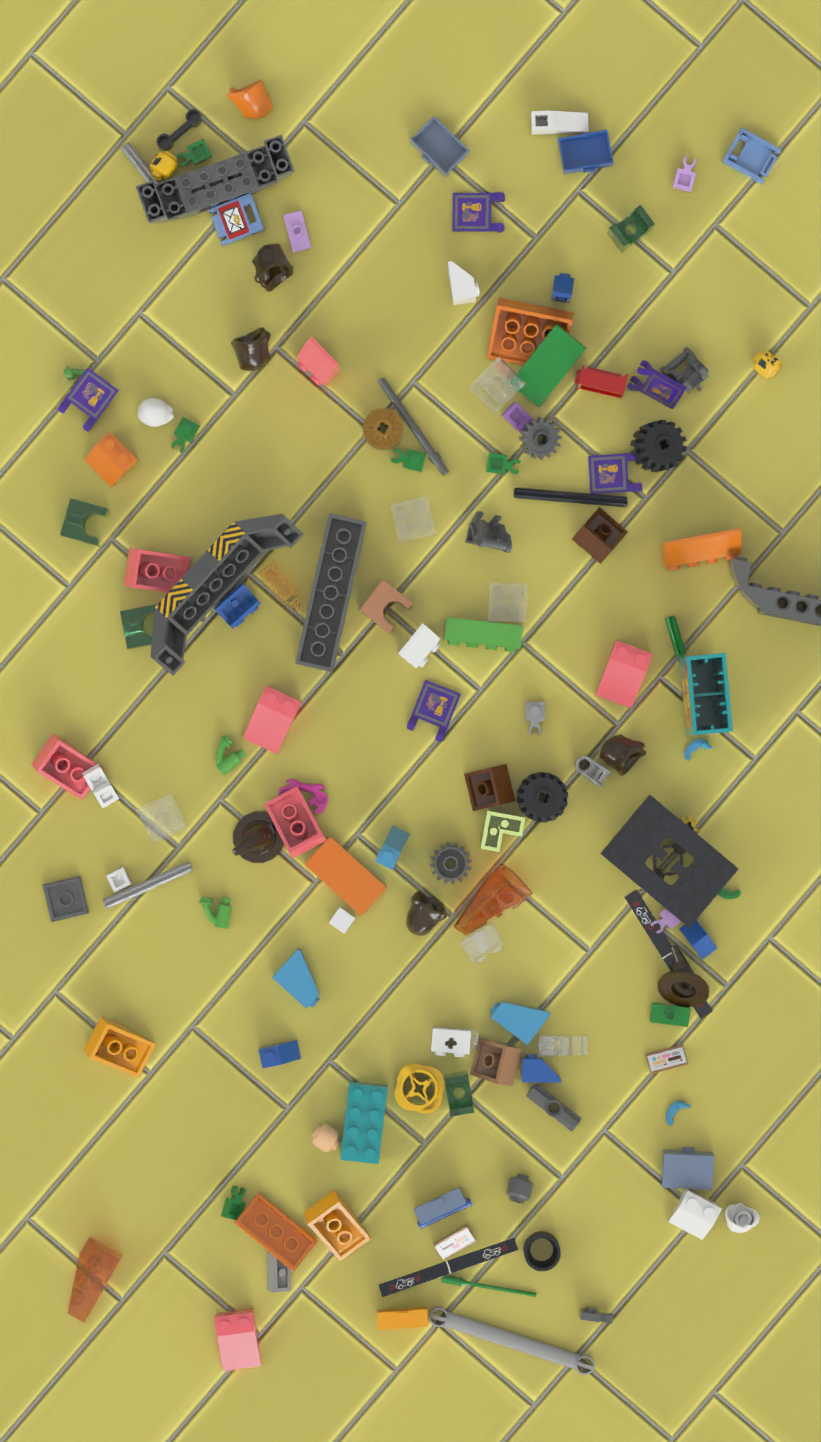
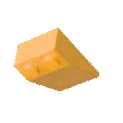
M100 1017L83 1051L91 1059L139 1078L156 1044L116 1022Z
M335 1190L303 1212L307 1224L339 1261L371 1239Z

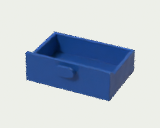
M607 130L558 138L563 174L581 171L587 173L593 172L598 168L613 166Z

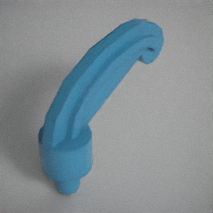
M694 740L686 748L684 757L686 760H690V754L699 747L711 750L712 746L705 740Z
M683 1101L672 1103L666 1114L667 1124L670 1126L674 1124L672 1118L678 1109L690 1108L691 1105L685 1104L686 1102Z

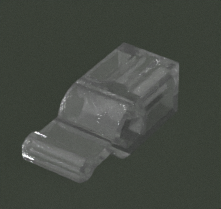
M538 1035V1056L588 1055V1035Z

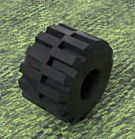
M656 420L642 425L639 428L640 430L634 433L633 437H635V440H632L630 446H634V450L631 451L632 456L636 455L638 458L635 460L636 464H643L642 469L651 470V472H661L677 466V462L682 461L684 458L682 452L687 450V446H683V442L687 441L686 437H681L680 435L682 429L680 427L674 428L675 423L672 421L666 423V420Z
M538 772L529 775V777L521 782L522 784L518 787V796L516 798L519 809L527 818L546 823L556 820L559 815L561 816L564 813L563 810L568 804V792L560 778L551 773ZM541 792L548 795L545 798L546 802L538 800Z

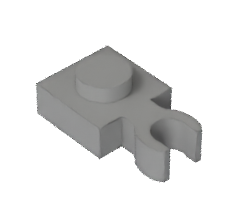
M525 702V721H531L528 729L530 735L533 727L538 728V735L541 734L539 721H545V702Z

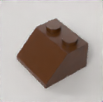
M599 507L574 535L572 540L601 564L628 531Z
M507 764L464 774L473 811L515 801Z

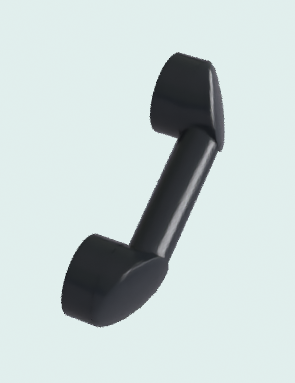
M189 110L186 114L187 121L170 136L168 134L159 135L156 141L158 147L164 151L171 150L174 146L173 142L191 127H198L202 122V116L198 110Z

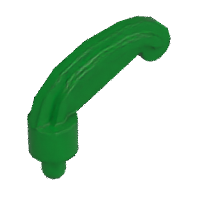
M722 889L717 895L725 899H735L740 896L741 891L736 890L734 893Z

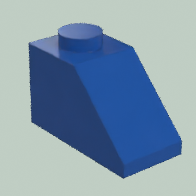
M559 273V275H555L551 296L552 301L570 304L574 278H570V274Z
M297 1040L259 1048L262 1069L301 1059Z
M526 1054V1057H522V1082L561 1083L560 1076L541 1057H537V1054Z

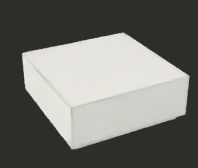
M124 867L106 875L114 893L132 884Z
M339 907L329 924L345 934L355 917Z

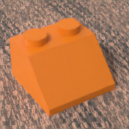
M111 432L93 448L85 459L111 488L138 462L137 458Z

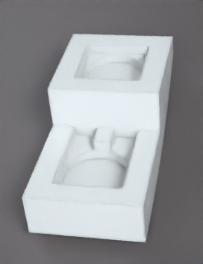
M99 764L82 773L102 809L119 799Z

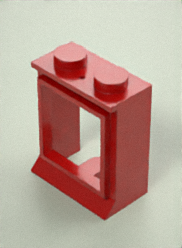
M583 365L581 370H577L574 383H578L577 389L622 398L628 374L621 377V374L587 367V369H584Z

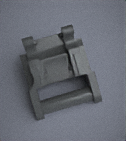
M686 346L680 355L665 367L662 366L660 370L667 377L687 387L685 390L687 393L691 392L695 387L698 391H701L700 383L709 377L707 373L709 370L696 358L693 351ZM684 360H687L689 367L679 374L675 368Z
M477 511L471 520L472 522L469 523L465 542L509 553L512 549L511 535L506 532L505 525L499 524L502 517L495 515L489 523H486L485 520H481L484 513Z

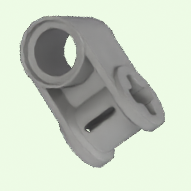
M579 756L574 763L576 770L599 788L602 787L601 784L605 778L612 773L587 756ZM582 759H586L589 763L588 768L585 770L579 768V762Z

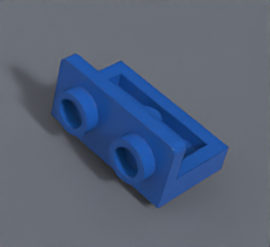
M241 582L214 609L231 628L242 624L244 618L249 613H254L258 609L260 602Z

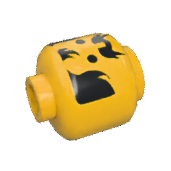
M168 151L158 152L149 164L152 171L151 175L159 181L161 179H170L178 168L177 158Z
M765 350L763 353L759 351L753 359L755 362L754 370L764 378H774L782 367L780 365L781 359L770 350Z

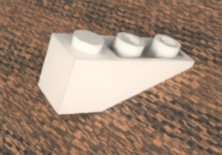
M531 111V135L589 133L588 113Z

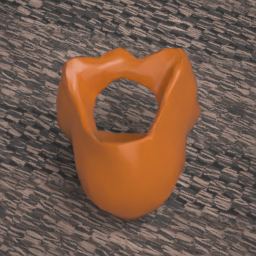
M258 80L239 90L231 87L229 89L230 93L227 94L228 98L240 109L244 118H263L267 116L274 106L265 89L263 80Z

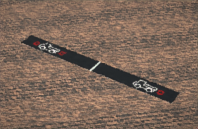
M635 890L624 898L670 971H673L674 960L670 950L672 945L663 931L656 933L660 929L658 923L653 926L650 925L655 921V918L638 891ZM707 1001L698 1006H693L700 1019L713 1012Z
M515 1238L379 1284L381 1295L385 1297L517 1251L518 1247Z

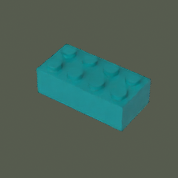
M350 1081L340 1160L379 1164L388 1085Z

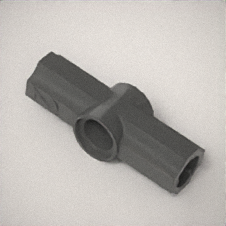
M537 1083L531 1087L526 1095L527 1098L571 1132L582 1119ZM550 1103H558L559 1109L556 1112H551L548 1109Z

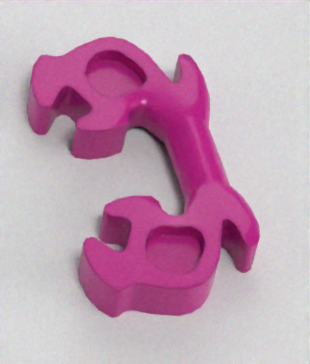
M288 779L286 782L291 783V785L279 789V796L297 786L299 790L313 793L315 796L310 798L309 806L311 807L313 804L318 806L314 813H323L329 800L328 796L319 790L325 788L321 784H307L295 779Z

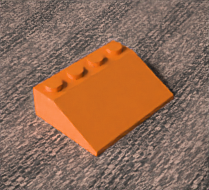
M499 297L487 359L523 366L556 324H559L570 334L574 312Z
M741 528L664 542L660 545L664 568H669V571L680 569V565L687 564L689 568L699 566V562L702 561L711 564L718 562V558L725 557L726 561L736 559V556L741 554Z

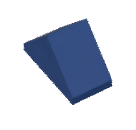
M697 920L690 928L686 925L679 928L702 960L717 949Z

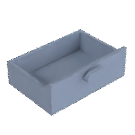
M435 116L410 139V144L422 154L421 158L427 164L431 163L444 177L470 151Z
M683 1147V1151L663 1150L662 1188L712 1190L713 1152L694 1151L692 1147Z
M458 1187L414 1208V1211L422 1225L465 1205L466 1198L461 1187Z

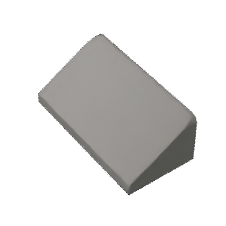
M268 1252L267 1290L273 1293L291 1291L290 1269Z

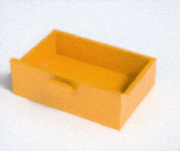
M427 1307L378 1310V1330L428 1327Z

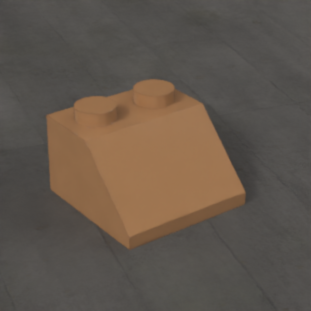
M479 1037L470 1075L496 1084L513 1086L522 1049Z

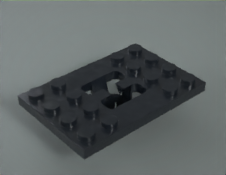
M650 794L600 853L689 928L739 869ZM666 837L671 838L675 842L672 845L660 846ZM663 848H673L680 855V863L676 862L671 868L674 872L662 873L661 869L656 867L655 857L663 861L668 855ZM687 852L693 857V861L688 867H683V854ZM651 855H653L652 870L648 868L645 864L646 860ZM678 875V879L673 885H669L663 880L665 876Z

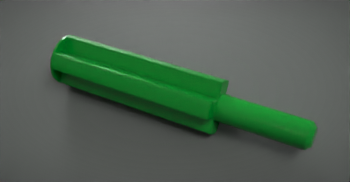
M669 616L665 618L675 655H678L679 659H681L686 651L676 617Z

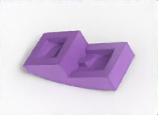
M515 401L501 414L521 435L520 430H524V424L531 423L530 419H534Z

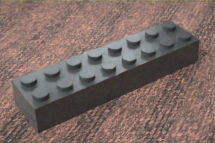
M329 513L295 662L297 665L334 672L366 531V521Z

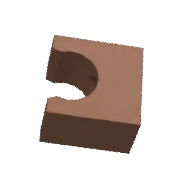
M382 580L359 611L391 634L394 628L384 619L385 607L390 603L396 602L402 604L406 609H410L413 602Z

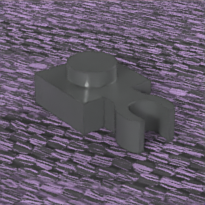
M586 1306L585 1309L580 1308V1320L613 1323V1314L602 1313L596 1311L597 1308Z

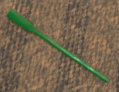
M445 1275L441 1279V1283L458 1285L460 1287L469 1285L536 1297V1293L469 1282L462 1277L457 1278Z

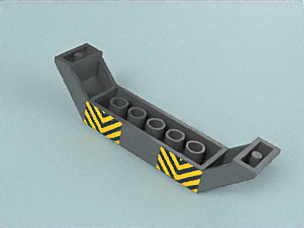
M283 514L233 522L155 606L150 657L174 676L186 663L184 653L187 635L265 551L286 546L292 548L304 534Z

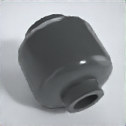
M518 1174L517 1177L514 1176L509 1179L506 1190L509 1200L524 1204V1201L530 1199L533 1183L528 1180L529 1176Z

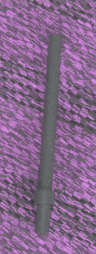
M381 378L378 381L379 385L429 455L428 459L432 464L436 465L444 476L449 471L442 462V457L432 448L385 378Z

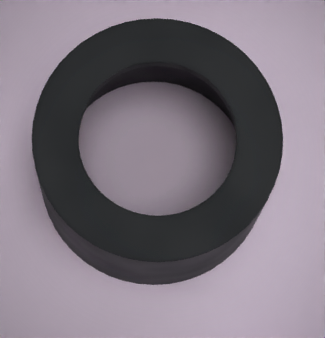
M544 1231L535 1232L524 1243L525 1260L534 1270L548 1271L558 1264L561 1250L557 1239L552 1234ZM539 1238L547 1239L553 1246L551 1257L545 1261L536 1260L530 1252L531 1244Z

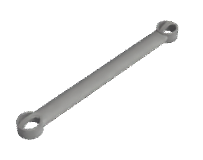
M440 1306L434 1307L430 1311V1322L436 1327L444 1326L575 1369L582 1375H588L594 1370L593 1358L588 1354L579 1355L448 1312ZM442 1310L446 1314V1318L435 1315L433 1312ZM432 1318L437 1319V1320H440V1321H444V1322L436 1323V1322H434V1320H433ZM588 1358L592 1361V1365L584 1364L579 1360ZM578 1366H581L589 1370L582 1371Z

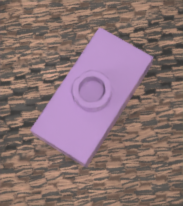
M302 210L283 215L293 253L311 249Z

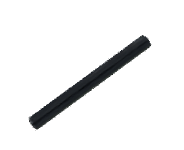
M528 488L514 489V498L617 507H626L628 504L626 496Z

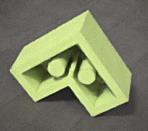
M487 810L480 849L500 852L503 833L522 837L525 817Z

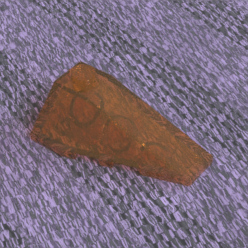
M501 864L487 876L454 924V928L468 935L486 925L488 919L494 916L498 918L503 915L502 912L511 906L513 909L516 908L533 893L513 870Z
M91 1237L88 1238L79 1254L68 1309L69 1315L85 1323L122 1258L121 1254Z

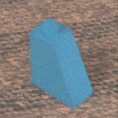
M392 826L375 862L392 870L410 834Z
M298 948L272 978L305 1008L309 1005L313 1007L320 1000L317 997L320 992L302 950Z
M506 1001L496 1002L490 1010L492 1013L490 1017L527 1045L551 1015L547 1010Z

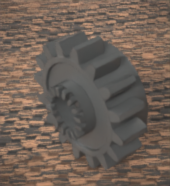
M537 417V421L531 418V423H525L524 430H520L522 437L519 440L523 442L520 447L526 449L524 453L527 455L531 454V457L534 459L538 456L539 459L543 460L544 455L550 458V452H557L555 446L560 447V444L557 443V440L562 439V436L557 435L560 429L554 428L556 423L550 422L548 418L543 420L541 417ZM543 434L542 441L538 442V435Z
M447 842V847L445 848L439 845L441 850H434L436 857H430L434 861V863L430 864V867H435L432 874L438 873L437 880L444 878L445 884L448 880H451L452 884H454L455 879L461 882L462 875L468 876L465 871L471 870L467 863L472 862V860L466 859L469 852L463 853L464 846L458 849L457 843L450 847V843ZM448 858L456 860L454 868L446 867L445 861Z

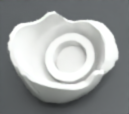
M159 398L145 399L138 407L137 415L139 420L150 427L164 425L174 417L170 405Z
M742 1203L729 1205L725 1210L727 1226L733 1232H746L759 1223V1213Z

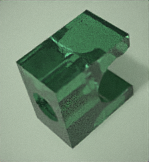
M639 205L624 220L612 225L607 234L622 253L651 232L655 223L644 208ZM632 226L635 228L636 233L629 235L626 233L625 228Z
M70 498L60 535L100 547L101 540L86 533L85 523L93 515L108 517L110 510Z
M157 604L120 611L127 649L131 650L152 645V636L145 632L144 621L149 615L154 614Z
M468 1071L444 1074L450 1116L474 1113ZM456 1088L464 1090L465 1093L462 1097L454 1095L453 1092Z

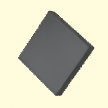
M81 876L43 884L51 922L89 913Z

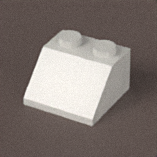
M449 261L448 273L453 305L476 302V297H479L480 294L478 282L474 283V277L454 262Z
M422 623L398 654L416 669L418 666L422 668L429 660L427 655L431 651L435 653L441 645L439 643L441 638Z
M685 1189L668 1222L703 1240L713 1227L722 1208L720 1205L696 1192Z

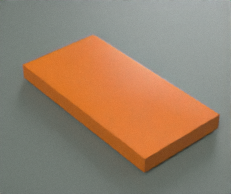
M331 836L304 864L360 916L387 888Z
M260 1193L255 1195L234 1222L236 1226L293 1272L317 1243L316 1239Z

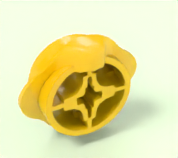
M408 1064L398 1074L395 1099L405 1110L423 1114L432 1113L442 1103L445 1079L442 1073L434 1067ZM414 1073H425L431 1078L421 1082ZM410 1078L412 1090L405 1094V1083ZM417 1083L418 1085H424V1088L422 1089L423 1094L421 1092H416V1089L418 1088ZM434 1083L435 1094L433 1098L430 1099L427 1093V1089L430 1085ZM418 1095L426 1104L418 1105L409 1099Z

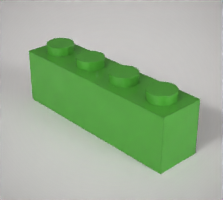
M447 617L444 641H448L447 645L459 646L460 642L467 643L466 647L478 648V645H486V649L489 650L505 647V651L516 652V649H521L523 626Z

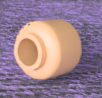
M319 1124L311 1135L313 1138L312 1144L323 1152H328L330 1149L335 1150L340 1143V1140H338L339 1132L328 1124H323L322 1126Z

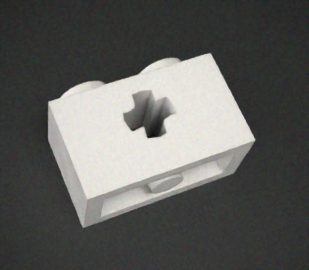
M433 1027L431 1051L439 1056H446V1053H454L455 1057H465V1054H470L471 1030ZM449 1038H454L453 1041H456V1044H453L452 1047H448V1044H445L446 1041H449Z

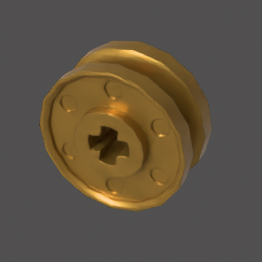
M387 408L376 409L366 417L363 424V434L367 443L373 448L388 450L400 442L403 435V423L400 416L394 411ZM380 425H385V427H388V429H386L385 434H382L381 431H378L380 429Z

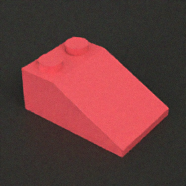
M312 336L296 357L299 361L297 365L304 372L308 370L312 374L310 378L317 386L321 384L325 387L340 372L339 364Z
M129 548L124 586L169 592L189 570L191 557Z
M615 641L596 695L632 708L653 654Z
M266 686L243 738L278 754L302 702Z
M53 733L31 765L38 773L82 800L90 789L82 773L97 765V763Z
M298 786L264 804L292 859L326 841Z
M254 1308L216 1313L214 1320L223 1371L261 1366Z

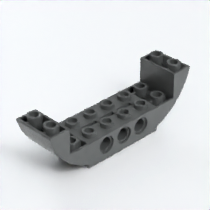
M279 135L265 140L262 147L157 184L152 180L136 186L148 223H164L186 217L189 218L249 193L254 195L281 182L295 171L283 137Z
M739 556L729 561L730 574L734 585L741 596L758 610V614L821 626V616L815 612L817 606L821 607V600H818L819 596L807 594L803 597L799 596L800 592L788 590L786 593L780 592V588L776 587L763 589L761 584L751 583L747 585L751 562H747L748 558ZM778 599H782L785 602L784 608L778 606ZM798 602L803 604L804 609L802 612L796 608Z

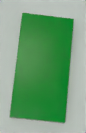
M556 324L511 380L510 384L536 406L540 407L587 348L559 324Z

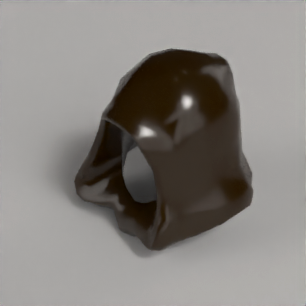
M277 243L261 247L252 260L256 269L254 279L268 292L293 275L294 267L290 264L281 246Z
M263 327L256 329L246 336L232 340L231 344L235 350L241 370H259L271 359L268 350L271 334Z
M622 734L616 735L603 743L599 758L615 769L619 775L624 776L638 759L646 755V751L643 750L645 744L626 738Z
M417 891L411 897V906L407 913L406 925L412 934L424 936L438 922L446 919L447 913L444 906L435 897L428 898L421 891ZM424 903L431 904L433 908L427 906Z

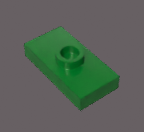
M652 1003L650 1022L688 1027L690 1007Z

